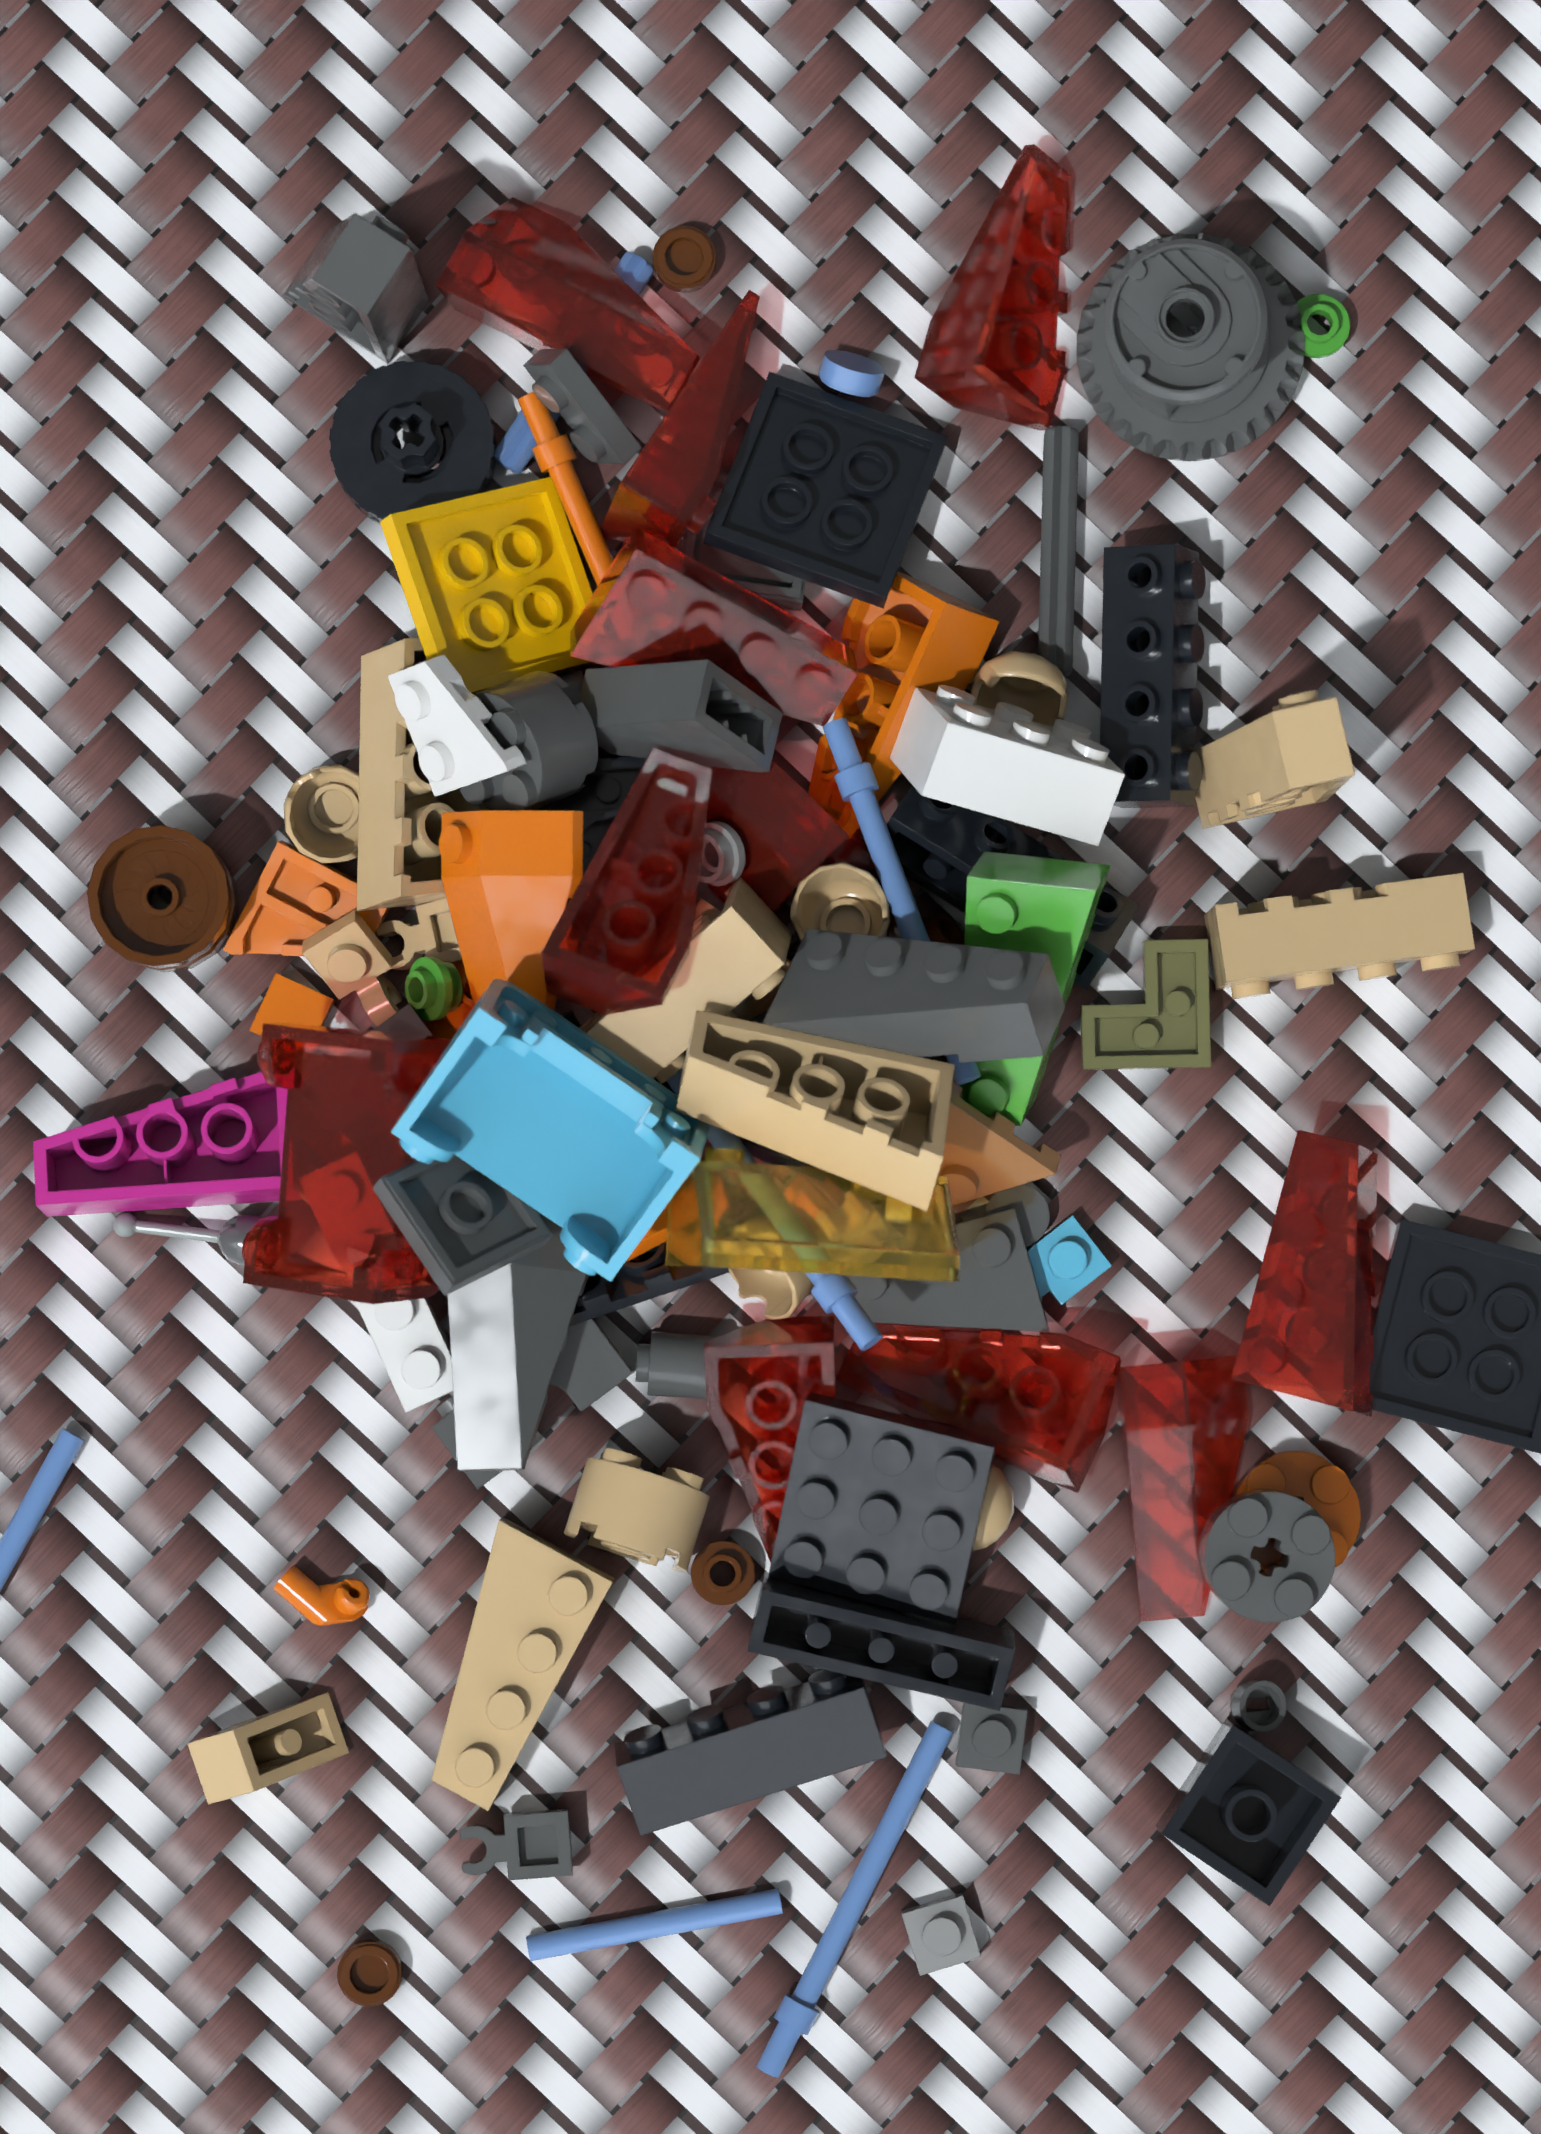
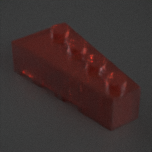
M636 526L632 529L570 631V656L609 667L709 660L781 711L782 715L821 726L827 724L858 675L854 649Z
M1302 1130L1297 1131L1231 1379L1372 1417V1394L1369 1393L1370 1362H1373L1374 1336L1371 1335V1297H1375L1372 1245L1373 1238L1376 1237L1378 1154L1358 1144Z

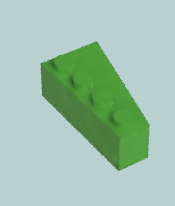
M984 851L967 876L964 945L1049 954L1065 1005L1075 980L1078 963L1089 936L1096 907L1111 865ZM1059 1023L1044 1056L977 1061L976 1064L981 1076L971 1082L959 1085L962 1088L961 1099L988 1117L998 1112L1016 1124L1015 1126H1021L1037 1098L1060 1026Z

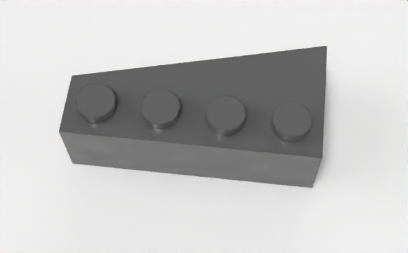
M356 213L323 233L283 294L284 298L387 364L429 302L422 282L423 276L417 268L419 264L413 256L414 250L406 244L409 236L399 227L381 216L376 215L372 223Z
M807 929L762 1024L927 1059H933L941 1055L957 1054L960 1063L1044 1056L1063 1014L1065 1005L1049 954Z

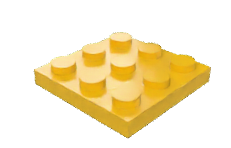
M551 477L393 513L380 521L426 659L430 660L444 654L461 675L465 687L471 694L474 695L530 672L545 671L556 675L599 664L614 656L566 514Z

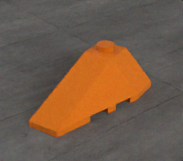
M900 571L897 572L884 609L853 598L845 616L841 639L850 641L843 675L832 677L829 697L837 699L833 720L847 719L863 763L869 762L879 785V789L874 792L878 802L901 774V771L890 759V755L915 687L936 693L939 685H947L965 691L973 681L999 624V621L963 600ZM824 734L819 739L804 813L839 836L850 839L860 826L851 802H845L841 797L834 778L839 770Z
M479 810L442 813V832L439 838L441 879L474 1006L492 980L502 979L523 989L554 1011L556 996L553 989L549 986L555 956L566 957L570 938L568 934L561 931L568 898H578L583 877V811Z

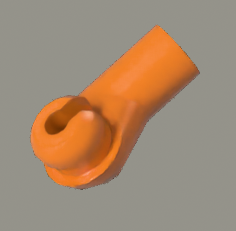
M295 1565L273 1587L274 1591L316 1626L353 1622L365 1614L370 1601L369 1589L359 1579L348 1578L342 1582L318 1586Z

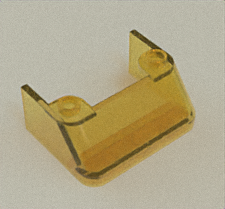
M705 1148V1161L699 1160L669 1201L665 1266L715 1267L903 1279V1281L960 1282L961 1253L948 1177H937L928 1210L924 1211L820 1168L744 1163L745 1150Z

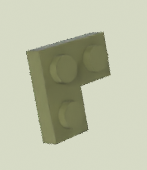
M1208 939L1144 940L1142 942L1144 1004L1080 1006L1082 1070L1211 1067Z

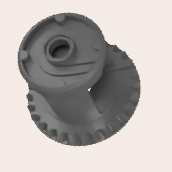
M1176 233L1169 237L1152 239L1136 249L1129 250L1123 258L1108 268L1104 276L1093 287L1089 299L1082 310L1077 332V365L1085 394L1097 415L1114 434L1129 445L1147 454L1176 461H1203L1233 453L1251 444L1270 429L1283 414L1294 396L1301 377L1305 354L1304 331L1300 327L1301 315L1299 307L1288 284L1282 279L1272 264L1265 261L1251 248L1244 247L1229 238L1211 236L1206 233ZM1189 330H1196L1199 332L1194 335Z

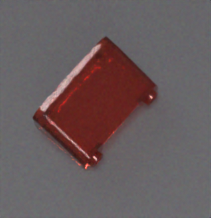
M263 1023L262 1040L257 1051L258 1066L262 1071L264 1079L270 1086L288 1089L278 1216L260 1219L245 1236L242 1246L244 1284L368 1304L422 1299L435 1295L439 1287L372 1188L381 1177L416 1161L415 1158L410 1156L399 1143L400 1138L392 1134L391 1131L452 1039L291 1023Z

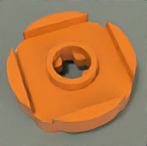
M1304 1451L1275 1453L1251 1468L1246 1477H1243L1236 1487L1233 1497L1253 1489H1273L1294 1497H1302V1501L1317 1511L1328 1525L1335 1547V1567L1342 1564L1357 1539L1361 1521L1359 1499L1345 1472L1325 1458ZM1268 1538L1265 1547L1254 1546L1251 1551V1558L1258 1561L1260 1567L1265 1571L1269 1564H1279L1281 1561L1282 1553L1274 1549L1275 1538Z

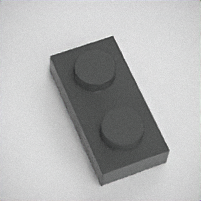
M540 349L523 365L535 380L532 384V389L537 398L549 410L561 414L573 430L570 433L572 443L588 460L604 464H625L642 448L567 349Z

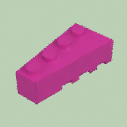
M285 1061L266 1067L265 1071L237 1080L234 1077L212 1084L210 1088L174 1100L168 1098L149 1104L148 1108L117 1118L112 1116L33 1141L36 1206L46 1217L301 1200L295 1073L289 1062Z

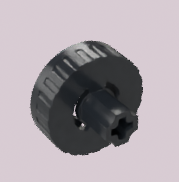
M416 360L414 362L399 361L388 366H381L374 369L367 376L360 378L354 387L347 391L342 398L339 408L336 409L329 437L331 442L330 457L335 468L334 472L350 501L364 515L376 523L380 524L381 520L393 513L487 491L496 467L495 452L497 440L493 423L486 405L481 401L480 395L473 386L467 384L465 379L457 373L447 370L446 367ZM448 423V425L441 428L446 440L445 455L441 464L431 474L420 478H405L403 483L405 475H420L428 472L439 462L444 450V438L440 427ZM401 429L409 433L415 431L422 437L423 443L419 447L408 443L401 449V444L396 434Z

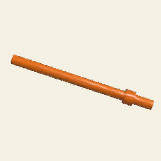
M534 392L522 396L517 400L537 444L536 447L532 448L533 454L541 472H549L631 666L658 664L572 464V461L577 457L567 434L560 436L550 410L542 404Z

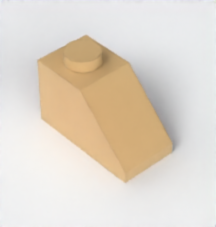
M328 1692L235 1724L187 1743L208 1805L255 1792L349 1753Z

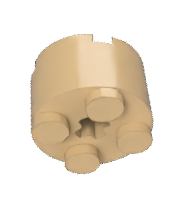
M605 1448L604 1453H601L600 1459L587 1458L564 1534L574 1539L579 1529L582 1528L591 1532L588 1545L653 1566H657L659 1559L664 1560L665 1556L674 1557L675 1561L672 1570L687 1572L710 1499L707 1494L700 1491L704 1479L692 1473L670 1467L666 1468V1472H662V1476L640 1470L641 1458L612 1448Z

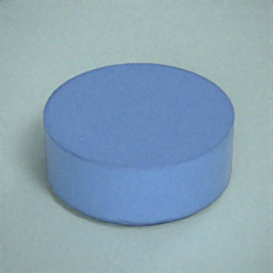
M829 350L824 353L818 375L824 384L835 390L855 396L872 397L880 391L885 368L876 361L859 354L841 350Z

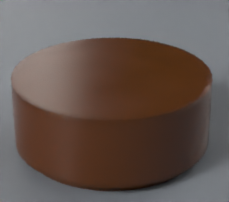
M678 226L669 229L660 236L653 250V266L656 276L664 286L675 292L690 293L701 289L711 280L716 268V252L712 241L703 231L695 227Z
M366 1939L353 1944L342 1956L337 1970L338 1984L343 1994L355 2004L366 2007L381 2005L391 1999L398 1990L403 1977L402 1961L396 1950L386 1942L376 1939Z

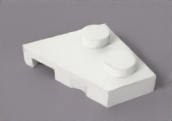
M444 654L388 676L395 694L396 706L404 717L419 756L421 770L429 781L434 797L526 764L523 754L516 745L503 750L484 726L492 717L491 713L477 696L467 690L461 675Z

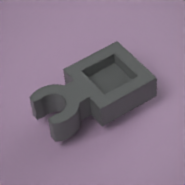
M569 1809L505 1813V1832L495 1833L490 1827L479 1823L466 1825L459 1831L460 1839L478 1838L485 1843L487 1849L486 1856L478 1861L469 1860L462 1863V1872L465 1874L480 1875L489 1871L497 1862H507L508 1881L573 1876Z

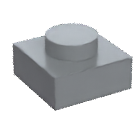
M962 1893L901 1911L920 1976L982 1958Z

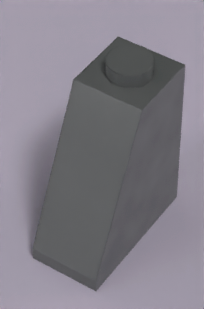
M709 660L586 669L578 703L583 702L592 718L598 746L610 754L759 773L770 772L782 712Z

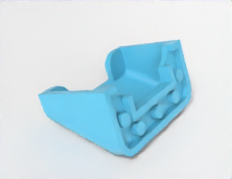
M494 979L395 1123L391 1133L400 1138L399 1143L410 1156L422 1163L432 1164L434 1160L448 1162L454 1155L468 1163L562 1227L560 1240L566 1247L563 1254L570 1264L585 1274L593 1276L598 1273L611 1282L701 1159L710 1129L709 1124L675 1111L678 1096L523 989L508 981Z

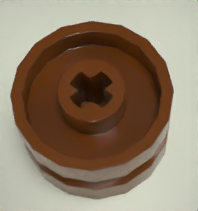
M164 825L134 829L112 842L95 863L87 890L91 921L104 943L128 961L138 966L161 972L192 969L216 955L232 933L239 907L235 879L222 857L190 832ZM162 886H166L172 892V902L167 908L159 910L151 905V899L153 894L162 895Z

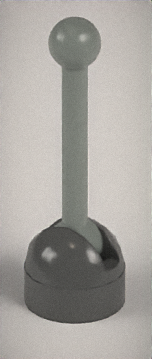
M129 1212L119 1213L113 1220V1229L121 1237H130L135 1233H144L218 1243L222 1254L229 1261L242 1266L260 1268L266 1254L268 1243L267 1217L254 1215L234 1216L224 1224L221 1230L137 1220Z

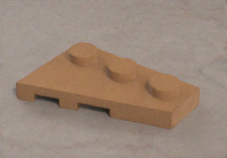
M952 1082L944 1156L935 1183V1187L952 1206L1056 1174L1061 1158L1059 1153L1044 1143L1036 1149L1013 1134L1016 1124L998 1112L989 1117L961 1099L962 1088Z

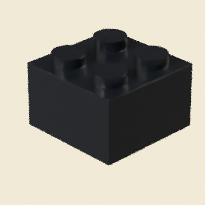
M1226 1719L1157 1822L1156 1827L1162 1835L1270 1906L1341 1797L1334 1790Z

